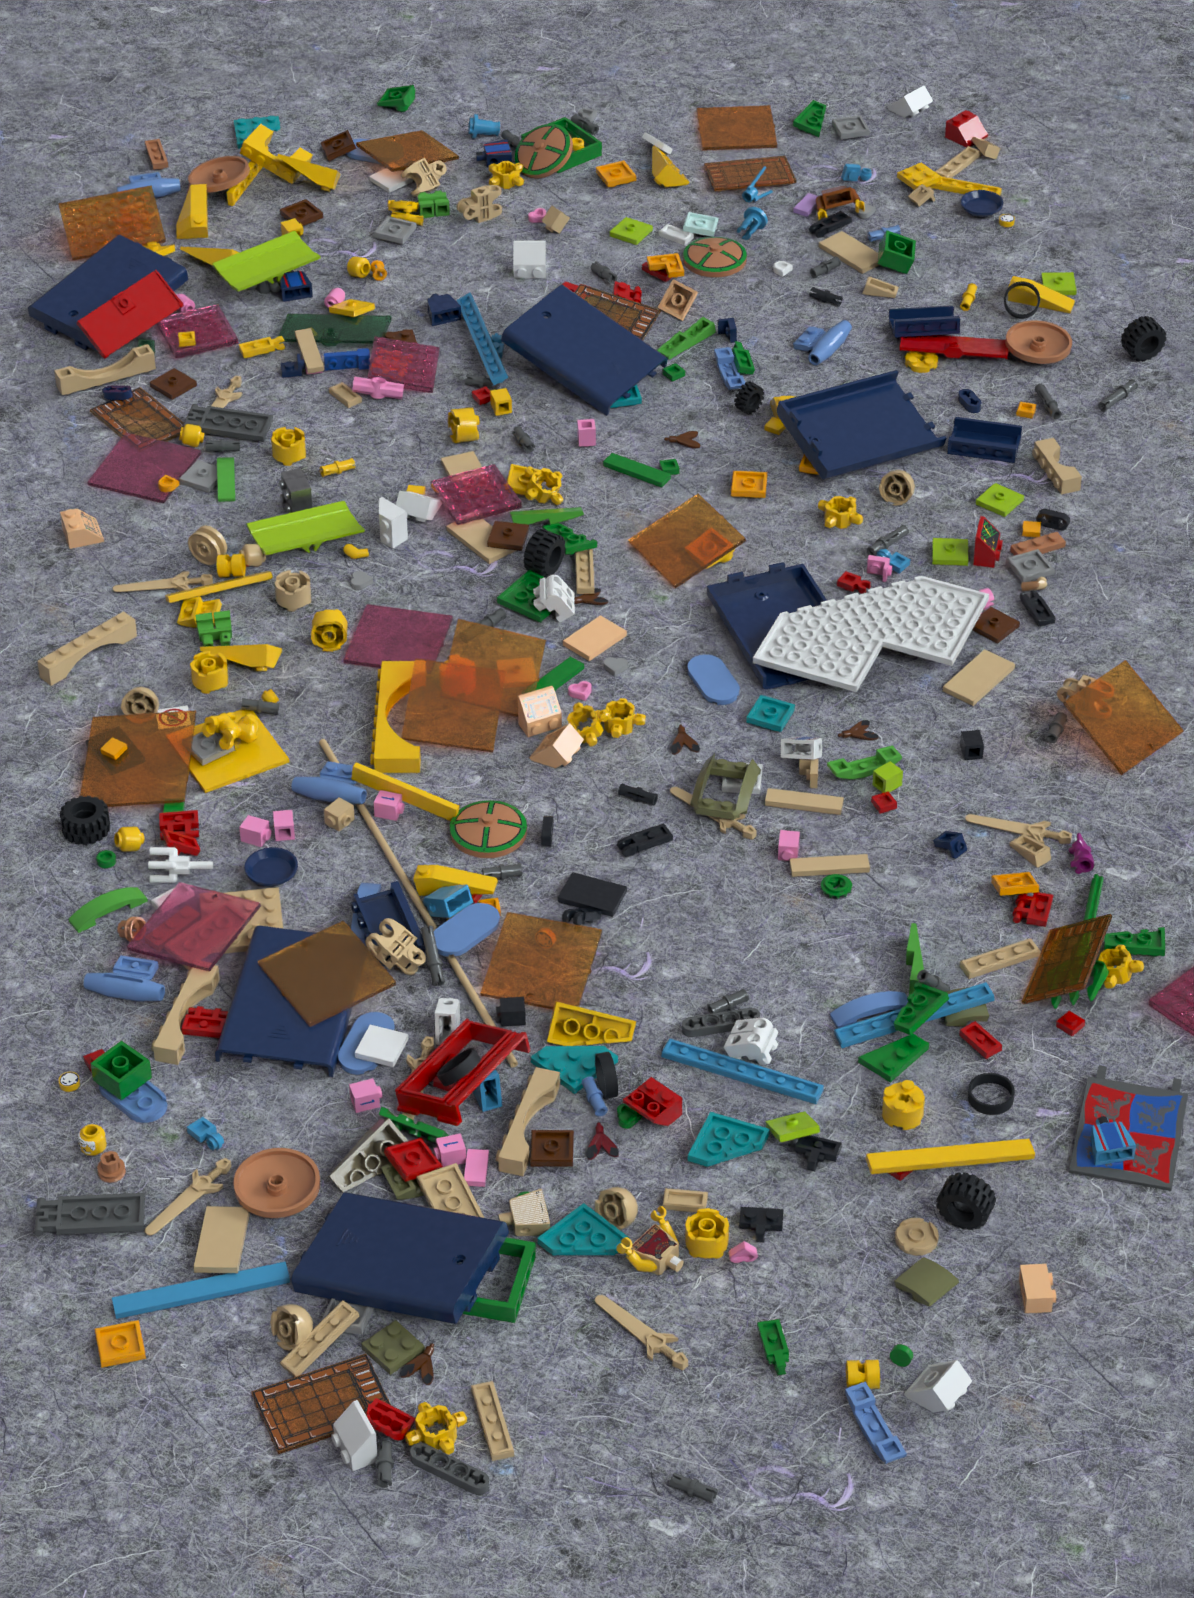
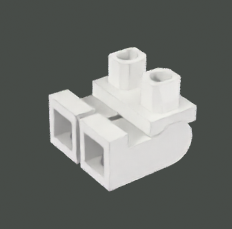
M550 575L547 579H540V586L533 589L534 595L537 598L534 600V606L539 611L545 608L550 612L555 610L556 619L559 622L575 615L574 592L558 575Z
M766 1018L736 1020L731 1034L724 1045V1049L729 1057L740 1060L742 1056H747L749 1060L756 1059L759 1065L769 1064L772 1059L769 1052L774 1051L778 1046L775 1040L778 1031L776 1028H773L772 1023Z

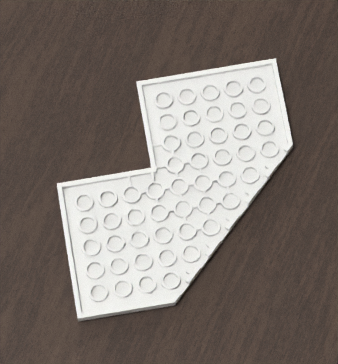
M918 576L914 577L913 581L905 582L903 580L891 583L890 587L882 588L880 586L869 589L868 593L859 595L857 592L846 595L844 599L838 601L831 599L821 602L819 606L812 607L809 605L797 608V611L793 613L782 612L754 655L753 663L854 692L858 691L882 647L952 666L987 604L989 594L932 578Z

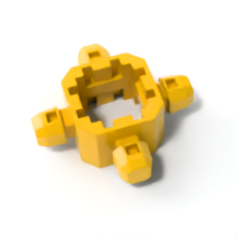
M502 161L497 165L493 163L488 166L489 172L492 173L489 185L510 189L515 185L522 186L524 184V179L520 177V172L523 170L521 163L514 164L510 161Z
M531 466L525 469L524 473L530 479L525 494L528 500L536 499L539 503L545 504L551 499L556 505H560L563 502V497L558 493L563 477L559 471L552 472L550 469L542 468L537 472ZM537 481H538V482L541 481L542 483H543V482H546L545 485H546L548 488H552V489H551V490H546V489L543 490V489H542V486H541L539 483L537 484Z
M834 496L829 502L825 500L818 502V508L825 512L824 525L827 528L835 526L843 529L847 528L851 523L860 525L863 522V516L856 513V498L852 496L848 498Z
M620 698L618 701L607 703L606 709L611 717L604 722V730L607 733H611L612 737L619 738L622 734L627 735L631 733L634 724L645 725L646 716L638 713L635 714V706L628 702L626 698Z
M578 702L574 704V711L569 713L567 721L584 739L582 743H587L592 747L597 744V737L601 736L603 732L601 722L607 721L611 716L607 709L596 713L592 706H583L582 703ZM588 718L593 719L590 727L586 726L582 728V731L578 729L577 726L580 725V722L584 723L588 721Z
M1117 945L1115 949L1102 951L1098 959L1105 963L1109 971L1103 983L1107 989H1112L1116 984L1127 983L1130 981L1132 973H1139L1144 969L1143 962L1132 960L1130 952L1124 945Z
M427 1402L420 1403L415 1419L416 1430L409 1431L405 1435V1440L408 1445L413 1446L421 1441V1443L441 1450L448 1455L452 1454L457 1438L456 1426L464 1425L467 1422V1417L464 1411H458L451 1415L446 1406L437 1405L431 1407ZM437 1422L438 1424L442 1423L443 1426L446 1425L447 1430H440L435 1435L434 1432L431 1434L429 1431L426 1432L425 1426L429 1428Z

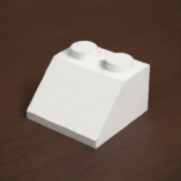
M922 86L887 108L904 118L909 115L913 117L919 113V109L921 112L929 107L928 104L933 102L925 86Z
M546 241L513 242L514 278H546Z
M399 491L396 505L406 511L407 518H410L411 515L415 516L417 521L426 522V520L434 518L443 500L410 491Z
M379 498L380 540L383 544L393 549L408 539L407 513L385 498Z
M958 1360L932 1364L925 1368L904 1395L933 1413L947 1412L955 1406L954 1402L967 1392V1387L972 1380Z
M358 1400L353 1401L333 1424L334 1434L331 1437L335 1447L341 1449L340 1453L344 1464H349L351 1470L355 1471L376 1463L378 1455L376 1432Z

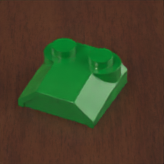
M414 85L387 88L386 92L377 102V105L384 108H396L400 112L407 111L415 99Z

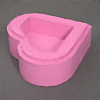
M543 208L535 209L528 214V220L532 223H543L542 219L546 215V210Z
M587 681L571 684L568 687V695L570 697L586 701L592 691V685Z
M745 1241L728 1252L730 1261L733 1263L752 1262L758 1257L756 1247Z

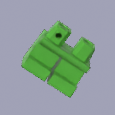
M440 190L432 194L422 192L418 195L420 216H424V218L434 217V212L436 217L450 215L449 200L446 197V192Z
M230 610L214 612L215 629L212 613L195 615L199 641L202 642L203 647L213 646V640L219 639L221 646H230L232 638Z

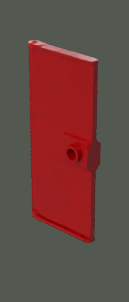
M155 270L126 290L115 295L76 323L99 354L106 359L109 355L182 308L184 304L160 273Z
M948 335L901 337L899 349L900 351L943 353L949 358H960L962 355L1005 359L1008 357L1006 339Z

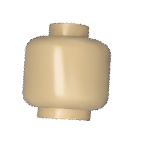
M245 544L242 550H239V554H244L246 567H260L266 560V555L261 551L258 544Z

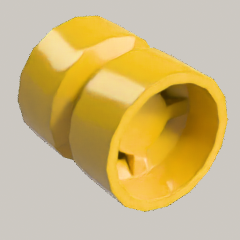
M229 554L217 556L216 565L219 578L230 577L231 574L234 577L245 576L246 563L244 554H233L231 557Z
M846 1360L847 1388L866 1381L870 1389H880L879 1360H865L864 1363H861L859 1360Z

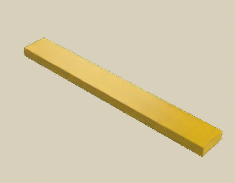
M1028 1138L867 1153L865 1159L871 1174L1029 1160L1035 1158V1151Z

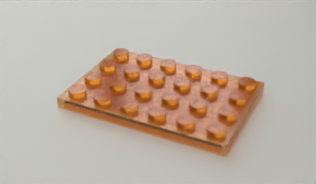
M152 185L58 203L72 261L91 257L117 235L138 242L142 246L147 245L149 242H166Z

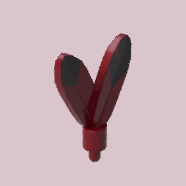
M598 1122L595 1127L596 1134L587 1149L588 1160H592L598 1155L601 1146L608 1155L618 1157L619 1151L617 1146L604 1134V1128Z

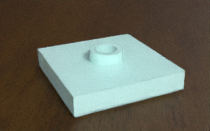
M688 212L683 231L714 237L719 218Z

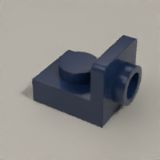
M734 318L718 319V334H725L726 337H729L730 343H735L737 341V328Z
M297 354L296 362L288 361L281 363L282 378L302 376V369H305L304 359L300 358V354Z
M944 831L933 840L935 847L949 849L954 859H957L967 851L962 833Z

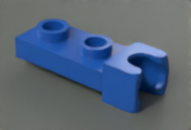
M363 348L357 349V351L324 353L325 371L359 368V370L370 369L369 349Z

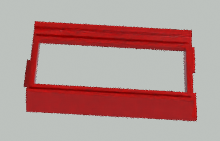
M466 1018L395 1089L399 1103L397 1111L416 1116L424 1114L437 1118L439 1122L459 1126L462 1122L459 1105L513 1050L525 1053L531 1051L526 1032L516 1033L511 1030L469 1021ZM471 1040L494 1045L481 1058L479 1064L464 1076L443 1098L420 1093L436 1077L437 1072L443 1067L451 1053L457 1055Z

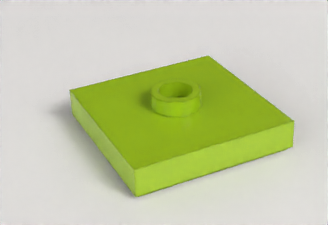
M625 217L610 231V237L637 245L653 231V225Z
M1074 272L1041 273L1042 285L1063 295H1076L1077 289Z
M994 483L976 499V505L1006 517L1024 501V495Z
M933 538L932 564L968 566V539Z
M805 1111L765 1121L766 1128L770 1129V1132L781 1143L820 1132L819 1125Z

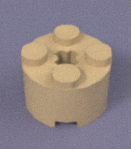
M287 570L277 575L275 581L276 602L286 608L287 611L292 612L296 611L297 608L310 604L311 587L310 577L307 573L303 571L291 573V570Z

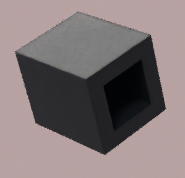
M980 730L961 731L960 748L964 760L983 759L984 743Z
M524 996L499 998L500 1006L496 1007V1017L501 1019V1027L526 1025Z

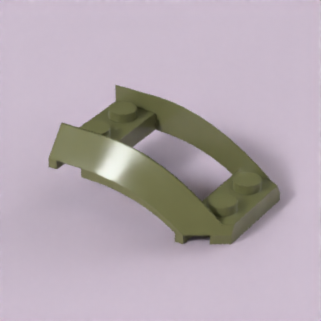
M714 753L705 761L698 775L690 806H694L696 814L732 820L739 818L741 813L747 814L750 798L758 775L761 774V769L753 758L750 764L730 762L725 759L716 760ZM710 775L743 779L737 804L730 801H714L711 798L702 799Z

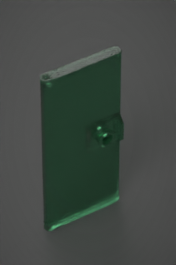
M288 313L278 336H283L284 342H297L295 331L311 328L315 342L322 343L324 346H336L338 343L382 344L392 316L359 315L349 317L332 314Z

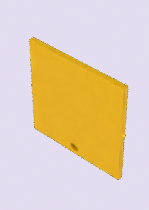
M238 710L232 713L236 716V719L233 720L236 723L249 713L256 717L259 726L257 739L254 742L246 743L240 738H236L234 740L235 751L205 765H202L182 744V741L201 733L204 723L166 736L168 743L205 793L290 762L288 756L254 711Z

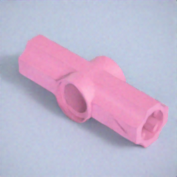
M354 377L352 392L370 394L371 397L376 399L384 397L402 399L404 384L387 382L384 378L380 377L372 379Z

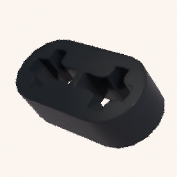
M1041 509L1037 514L1036 521L1041 522L1043 527L1063 531L1067 529L1070 517L1062 512Z
M554 816L543 817L541 846H552Z

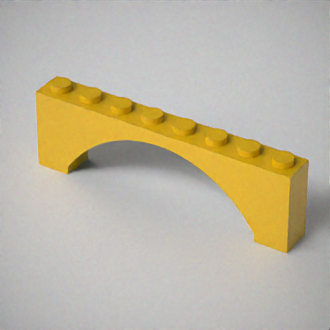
M382 661L381 669H378L376 704L378 705H375V716L377 717H374V728L376 729H373V740L375 741H372L371 746L372 753L374 754L370 756V763L374 765V770L378 772L420 773V746H414L400 738L388 724L387 717L393 706L405 695L420 687H426V661Z

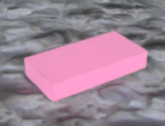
M468 1149L464 1179L468 1186L485 1187L489 1150Z

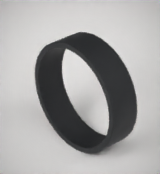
M1020 281L1008 287L1004 296V306L1011 316L1025 319L1031 317L1038 310L1040 294L1033 284ZM1017 286H1027L1036 293L1038 304L1030 313L1017 314L1010 310L1007 305L1006 296L1008 292Z
M474 1048L466 1049L449 1060L437 1072L436 1076L444 1086H449L471 1072L479 1064L481 1058Z
M610 1052L595 1054L596 1076L603 1098L617 1097L618 1080Z
M983 1073L971 1080L968 1088V1101L980 1113L987 1115L1002 1114L1012 1107L1015 1088L1013 1083L1003 1075ZM994 1083L1006 1088L1011 1097L1004 1103L990 1105L978 1101L973 1096L972 1090L980 1084Z

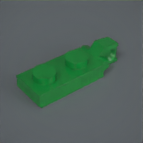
M735 341L732 352L737 372L753 375L755 367L749 350H745L741 342Z
M780 1320L757 1322V1329L766 1360L769 1365L774 1364L777 1376L786 1374L785 1362H789V1350Z

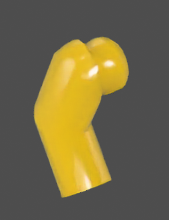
M346 544L343 548L344 553L352 559L369 557L368 548L358 549L352 544Z

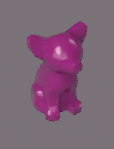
M1077 833V840L1069 848V853L1074 856V860L1070 862L1071 867H1076L1075 872L1077 874H1081L1082 872L1086 873L1093 870L1094 859L1091 854V847L1086 844L1082 835Z

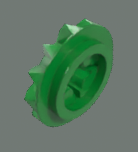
M831 874L821 881V890H823L824 895H829L830 898L835 896L839 899L840 896L846 897L847 894L851 893L852 882L844 875Z

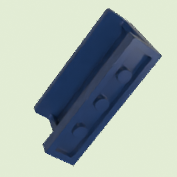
M952 305L889 309V326L894 337L960 334V317L954 316V307Z
M955 417L952 435L948 439L947 454L1015 463L1021 442L1022 426Z
M399 881L392 882L390 890L359 898L357 893L353 894V902L350 903L353 913H357V922L359 928L365 932V941L371 933L383 936L379 929V924L384 919L390 918L404 926L417 937L413 944L425 954L422 934ZM385 924L386 928L392 931L391 926ZM371 939L374 945L379 946L375 940ZM371 952L373 960H377L379 967H384L385 965Z

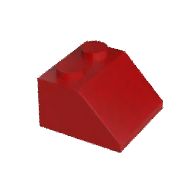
M965 110L946 121L945 138L966 148L975 145L972 141L973 137L980 139L988 137V133L978 116L970 111Z

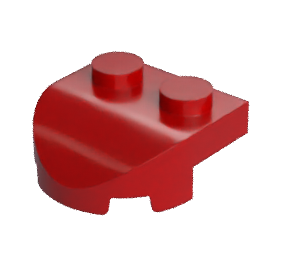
M375 1398L368 1405L365 1413L374 1430L397 1441L405 1438V1435L409 1432L416 1419L378 1398Z

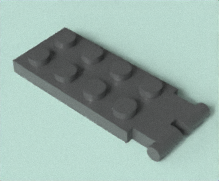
M192 404L182 427L185 424L200 426L202 433L264 442L273 422V415L213 406L205 408Z
M145 1193L58 1197V1200H46L40 1197L37 1199V1217L35 1218L34 1234L41 1236L43 1232L69 1235L144 1231Z

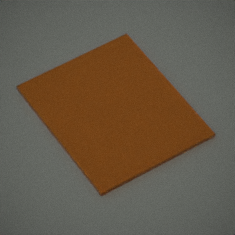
M196 710L92 717L80 796L98 797L108 807L185 802ZM112 737L126 743L128 748L116 760L101 754L100 751Z

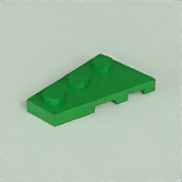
M813 100L793 121L792 126L819 137L826 105Z
M560 523L543 526V529L561 535L564 538L565 554L571 555L575 552L597 548L598 541L594 539L589 541L583 534H574L573 529Z
M1160 927L1158 931L1149 932L1148 929H1142L1140 933L1135 934L1128 931L1104 934V950L1115 949L1117 945H1124L1131 955L1165 956V927Z
M916 982L913 994H909L907 998L908 1003L905 1007H902L893 1023L895 1030L912 1035L949 1000L947 992Z
M915 1034L908 1035L859 1056L858 1063L891 1083L929 1049V1043Z
M385 1107L380 1109L379 1115L383 1119L389 1118L400 1132L402 1129L408 1130V1134L420 1138L421 1135L428 1137L427 1140L435 1144L436 1138L449 1136L444 1130L417 1121V1124H415L414 1120L403 1114H399L396 1117Z

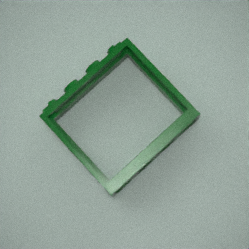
M566 117L548 123L564 127L571 138H581L584 140V148L572 152L565 165L556 173H561L602 156V142ZM526 132V133H524V134H521V139H522L528 132Z
M506 1237L498 1251L499 1254L522 1258L508 1302L478 1297L470 1312L464 1311L463 1314L511 1323L516 1322L535 1262L536 1242Z

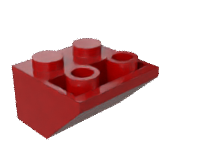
M652 1077L623 1099V1103L654 1124L669 1126L682 1115V1097Z

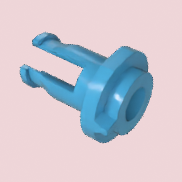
M474 114L473 118H469L468 134H471L472 139H476L477 134L499 135L500 121L493 122L478 119V114Z
M748 207L744 212L745 220L738 227L737 233H740L741 230H745L749 226L750 228L742 237V239L748 240L757 229H763L768 223L764 211L757 207Z

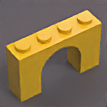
M260 124L243 142L240 154L293 184L301 173L266 149L274 131ZM300 147L290 157L310 163L313 154Z

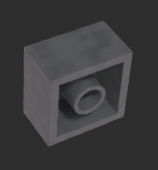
M301 468L281 472L279 486L282 494H280L282 504H285L287 514L313 508L311 487Z

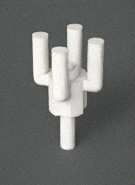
M150 847V855H169V859L165 861L148 862V869H165V871H169V875H150V883L177 882V874H190V869H213V861H190V856H178V850L175 847Z

